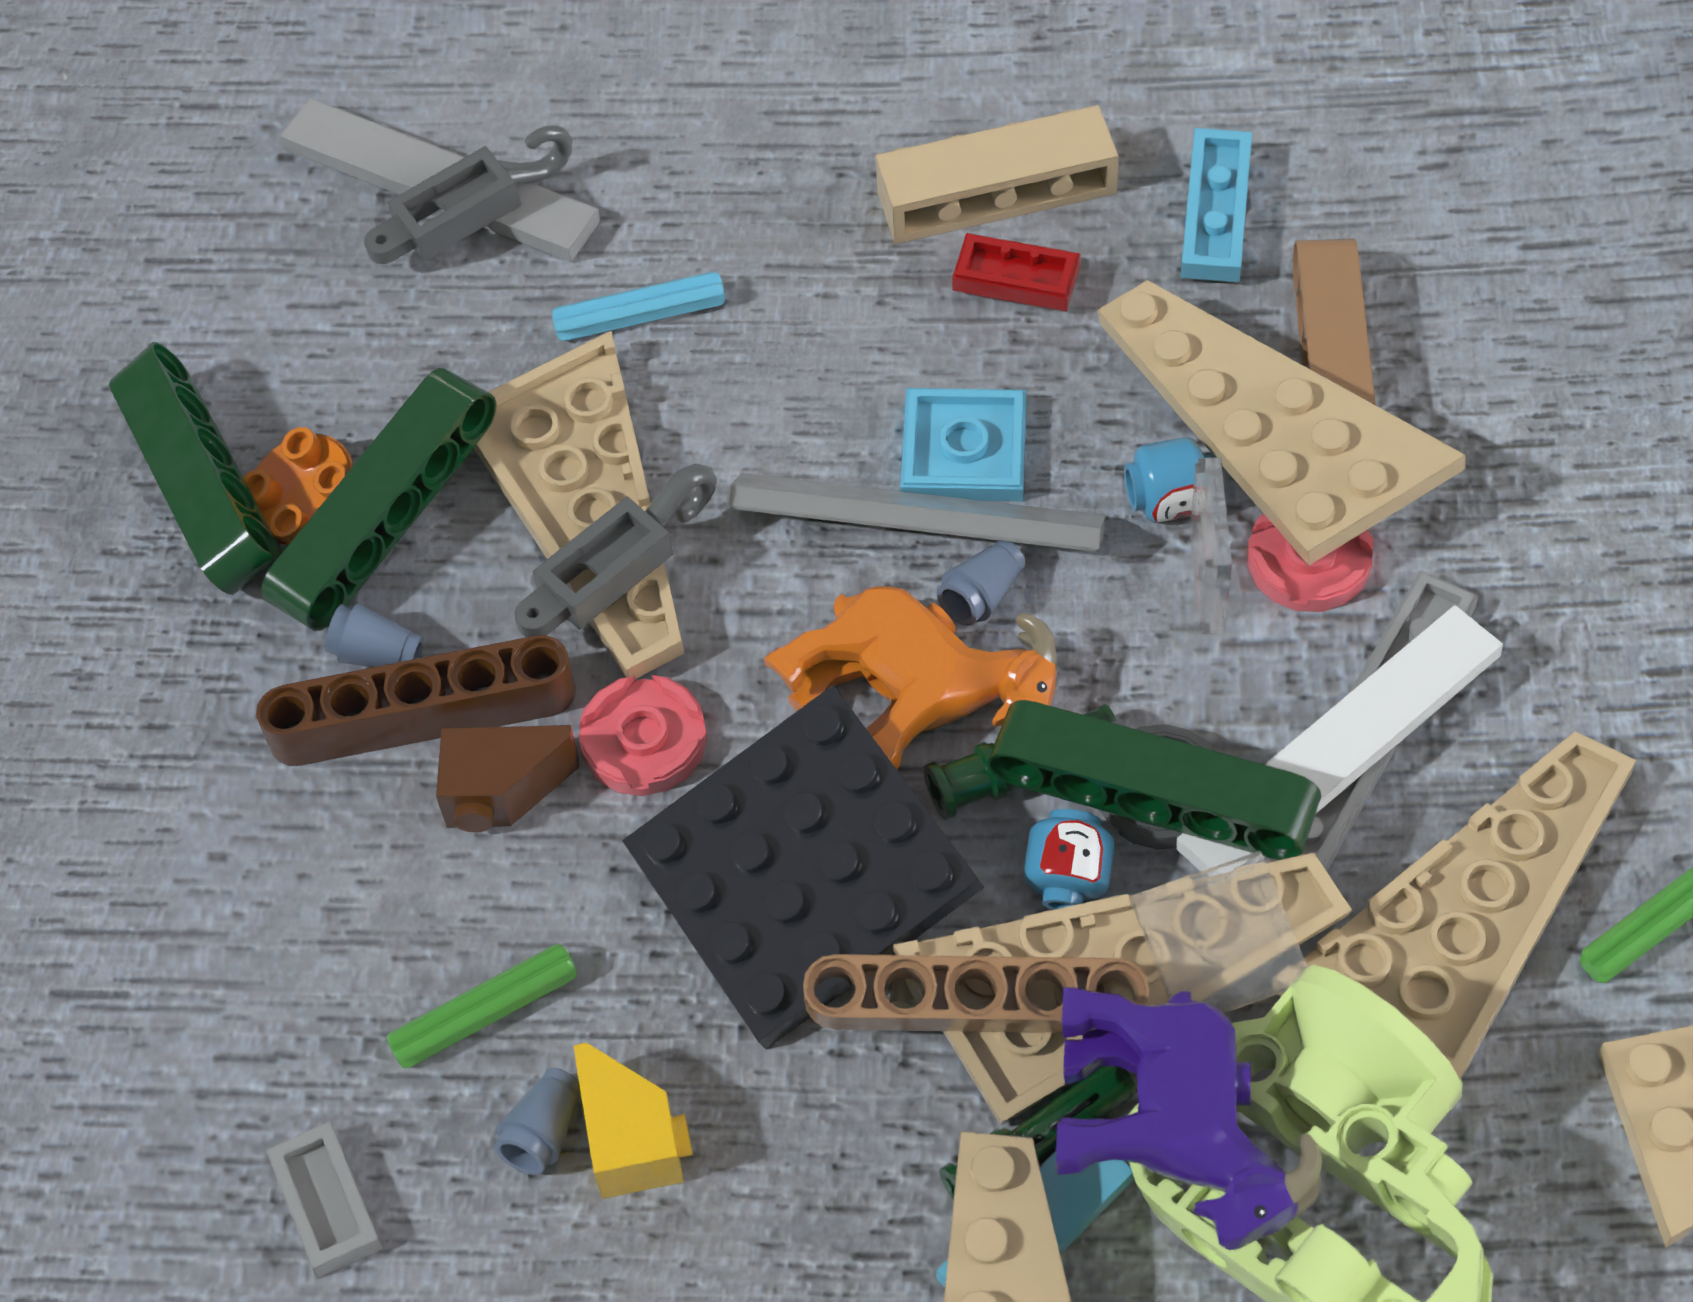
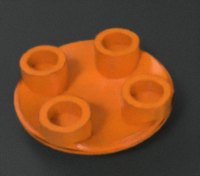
M298 427L289 431L282 443L270 451L257 468L246 473L243 478L277 543L289 545L353 467L354 463L347 449L334 438L313 433L307 427Z

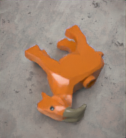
M886 586L864 589L863 592L852 597H846L842 593L836 598L833 606L836 618L834 621L821 629L802 633L788 644L770 652L763 658L765 666L774 670L792 691L788 696L790 705L797 711L830 686L834 685L836 687L840 683L864 676L874 690L891 702L888 708L866 729L896 769L901 764L903 750L919 733L950 724L1000 698L1004 705L998 710L992 720V724L997 728L1002 726L1011 703L1028 700L1051 706L1056 689L1055 638L1048 625L1031 614L1022 613L1016 617L1017 625L1026 631L1018 634V640L1031 650L1013 649L989 652L973 649L966 646L954 634L956 627L949 615L940 606L930 603L925 607L906 590Z

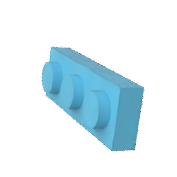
M1194 128L1180 278L1240 282L1252 132Z

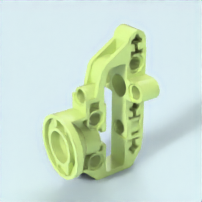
M1313 964L1303 969L1265 1017L1231 1023L1235 1028L1236 1062H1251V1078L1260 1071L1274 1070L1266 1079L1259 1082H1251V1106H1236V1110L1274 1135L1299 1157L1302 1155L1300 1138L1305 1133L1309 1134L1319 1146L1322 1158L1321 1170L1330 1173L1457 1259L1452 1271L1425 1302H1491L1492 1271L1473 1226L1455 1207L1471 1187L1472 1180L1462 1167L1444 1154L1448 1148L1447 1144L1431 1134L1462 1097V1082L1449 1060L1419 1028L1395 1007L1364 985L1333 969ZM1137 1104L1128 1115L1138 1112L1139 1105ZM1375 1142L1387 1143L1385 1148L1376 1155L1370 1157L1359 1156L1360 1151L1369 1144ZM1129 1162L1135 1182L1157 1218L1184 1243L1266 1302H1420L1383 1277L1375 1260L1371 1259L1370 1262H1367L1353 1246L1338 1234L1326 1228L1323 1224L1313 1228L1298 1217L1294 1218L1276 1233L1258 1239L1241 1249L1227 1250L1219 1245L1214 1223L1194 1212L1195 1203L1220 1198L1225 1194L1224 1191L1187 1184L1189 1190L1185 1193L1179 1187L1184 1184L1183 1182L1157 1174L1139 1164ZM1269 1248L1270 1252L1278 1258H1274L1269 1262L1265 1251Z

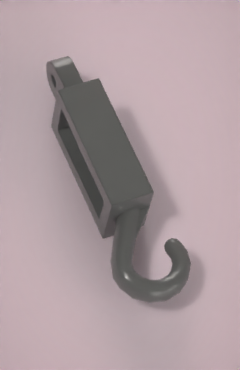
M557 125L543 126L530 133L525 138V144L530 149H536L547 141L554 142L551 151L545 157L535 162L516 163L497 160L490 150L484 146L389 200L387 204L392 217L372 228L364 238V245L369 258L378 264H388L415 250L424 262L521 206L516 185L542 181L557 174L567 164L572 153V138L565 128ZM443 209L445 211L421 226L418 224L419 221L438 210Z
M696 463L680 469L669 479L645 511L626 496L534 569L533 574L537 589L516 606L514 612L516 625L521 635L525 637L548 635L565 620L570 621L578 630H581L673 555L670 535L664 527L675 511L678 521L684 523L693 519L704 509L716 489L717 478L712 469L706 465ZM696 487V491L685 505L678 508L684 498ZM589 569L596 574L594 579L576 593L566 585L584 570Z

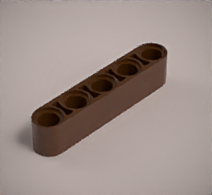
M536 635L281 685L269 690L262 696L257 704L256 717L272 755L280 763L288 766H302L441 738V728L500 727L554 716L562 713L572 704L576 694V685L565 646L556 638L547 635ZM543 673H553L544 679H534ZM490 685L482 691L472 692L473 689L479 686ZM427 697L424 701L417 704H409L417 698ZM363 710L357 715L346 717L350 712ZM300 722L295 727L283 729L288 724Z

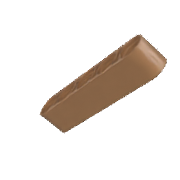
M1355 238L1295 240L1293 247V282L1302 365L1376 405L1357 241Z
M835 954L824 956L812 963L805 973L803 993L806 1011L812 1020L824 1028L834 1030L1063 1033V1003L1056 1009L1045 1011L1037 1009L1027 999L1025 990L1034 981H1051L1060 988L1062 994L1063 987H1076L1096 992L1097 986L1103 982L1117 981L1128 987L1132 993L1134 1003L1146 1005L1148 1000L1149 986L1147 977L1140 967L1129 960L1120 958ZM827 978H843L854 988V996L843 1007H827L820 1003L815 996L816 989L821 982ZM901 978L912 979L920 984L924 990L925 997L913 1008H898L891 1004L885 996V990L890 983ZM965 980H982L992 989L994 1000L983 1009H969L959 1002L955 990Z

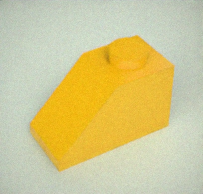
M587 1042L573 1045L593 1171L602 1199L683 1183L684 1177L680 1158L693 1155L686 1115L672 1116L667 1093L660 1087Z

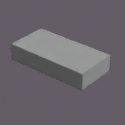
M330 1121L266 1149L267 1156L306 1255L317 1278H321L383 1249Z

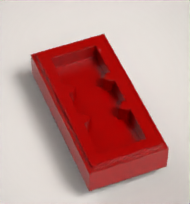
M966 233L952 276V291L1067 312L1080 269L1081 253Z

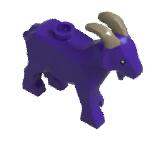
M1063 987V1038L1082 1035V1039L1064 1041V1084L1084 1080L1100 1067L1120 1066L1137 1074L1139 1106L1138 1112L1117 1119L1061 1118V1123L1058 1122L1057 1175L1078 1173L1096 1162L1125 1160L1183 1183L1224 1191L1225 1194L1220 1198L1195 1203L1194 1212L1214 1223L1219 1245L1227 1250L1241 1249L1258 1239L1280 1231L1316 1201L1322 1185L1320 1176L1322 1158L1317 1142L1309 1134L1305 1133L1300 1138L1302 1155H1300V1164L1297 1169L1291 1172H1284L1276 1161L1256 1148L1237 1126L1236 1106H1251V1062H1236L1235 1028L1221 1011L1205 1002L1193 1001L1191 999V992L1188 991L1178 992L1166 1004L1151 1006L1136 1004L1119 994L1092 992L1076 987Z

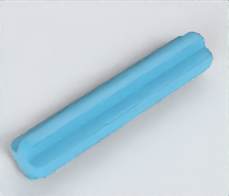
M711 271L558 306L552 310V319L558 339L560 341H568L721 306L725 302V292L718 272Z

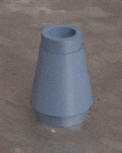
M999 540L994 545L945 572L942 576V584L937 589V599L941 608L952 620L962 625L969 626L976 621L982 622L987 620L1019 572L1025 567V558L1022 552L1012 542Z
M359 603L355 604L353 608L341 604L336 609L330 622L325 641V652L337 655L339 663L377 667L420 658L424 637L412 633V631Z
M549 1068L545 1071L543 1077L534 1084L496 1127L498 1139L494 1144V1149L505 1163L520 1172L538 1175L544 1171L547 1165L557 1162L577 1104V1098L581 1093L579 1081L562 1069Z

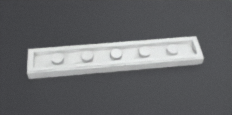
M1454 605L1265 765L1299 774L1314 782L1322 795L1317 812H1319L1501 656L1503 643ZM1181 834L1177 838V850L1207 878L1231 874L1234 870L1255 866L1265 858V856L1187 834Z

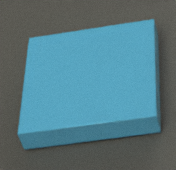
M906 388L900 491L981 501L1023 502L1027 390Z

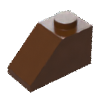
M571 725L441 728L436 798L446 827L458 828L466 832H484L491 827L512 826L579 768V755Z

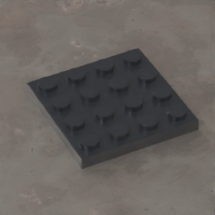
M834 685L819 694L622 840L752 1034L766 1050L810 1018L804 1001L803 982L805 973L812 963L824 956L835 954L895 955L893 945L915 940L984 889L977 876ZM827 978L819 984L815 996L820 1003L826 1006L852 985L843 978Z

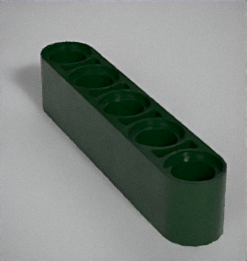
M152 342L109 381V387L199 567L218 589L226 594L234 595L279 557L281 550L189 372L178 357L167 347L158 342Z
M438 368L430 372L271 566L262 584L264 600L313 631H322L329 627L338 606L341 604L347 606L487 432L496 414L497 403L495 397L446 368Z
M1028 700L1015 701L1010 704L987 762L989 770L996 777L1011 785L1277 860L1302 855L1322 797L1320 789L1314 782L1290 771Z

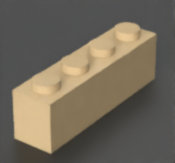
M1099 105L1077 110H1067L1060 114L1024 122H1014L1002 127L966 135H956L944 140L913 147H902L894 151L875 155L877 192L894 244L1117 194L1118 153Z

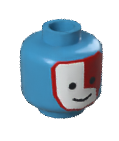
M1190 437L1142 445L1135 451L1133 462L1126 463L1124 467L1126 491L1133 511L1142 510L1145 517L1155 523L1204 513L1210 499V491L1219 489L1218 467L1213 454L1203 455L1198 444Z
M1057 809L1050 812L1049 818L1040 820L1032 826L1029 833L1023 877L1029 889L1043 896L1042 905L1044 907L1055 910L1096 901L1107 894L1115 845L1112 834L1101 827L1102 820L1098 816L1081 810Z

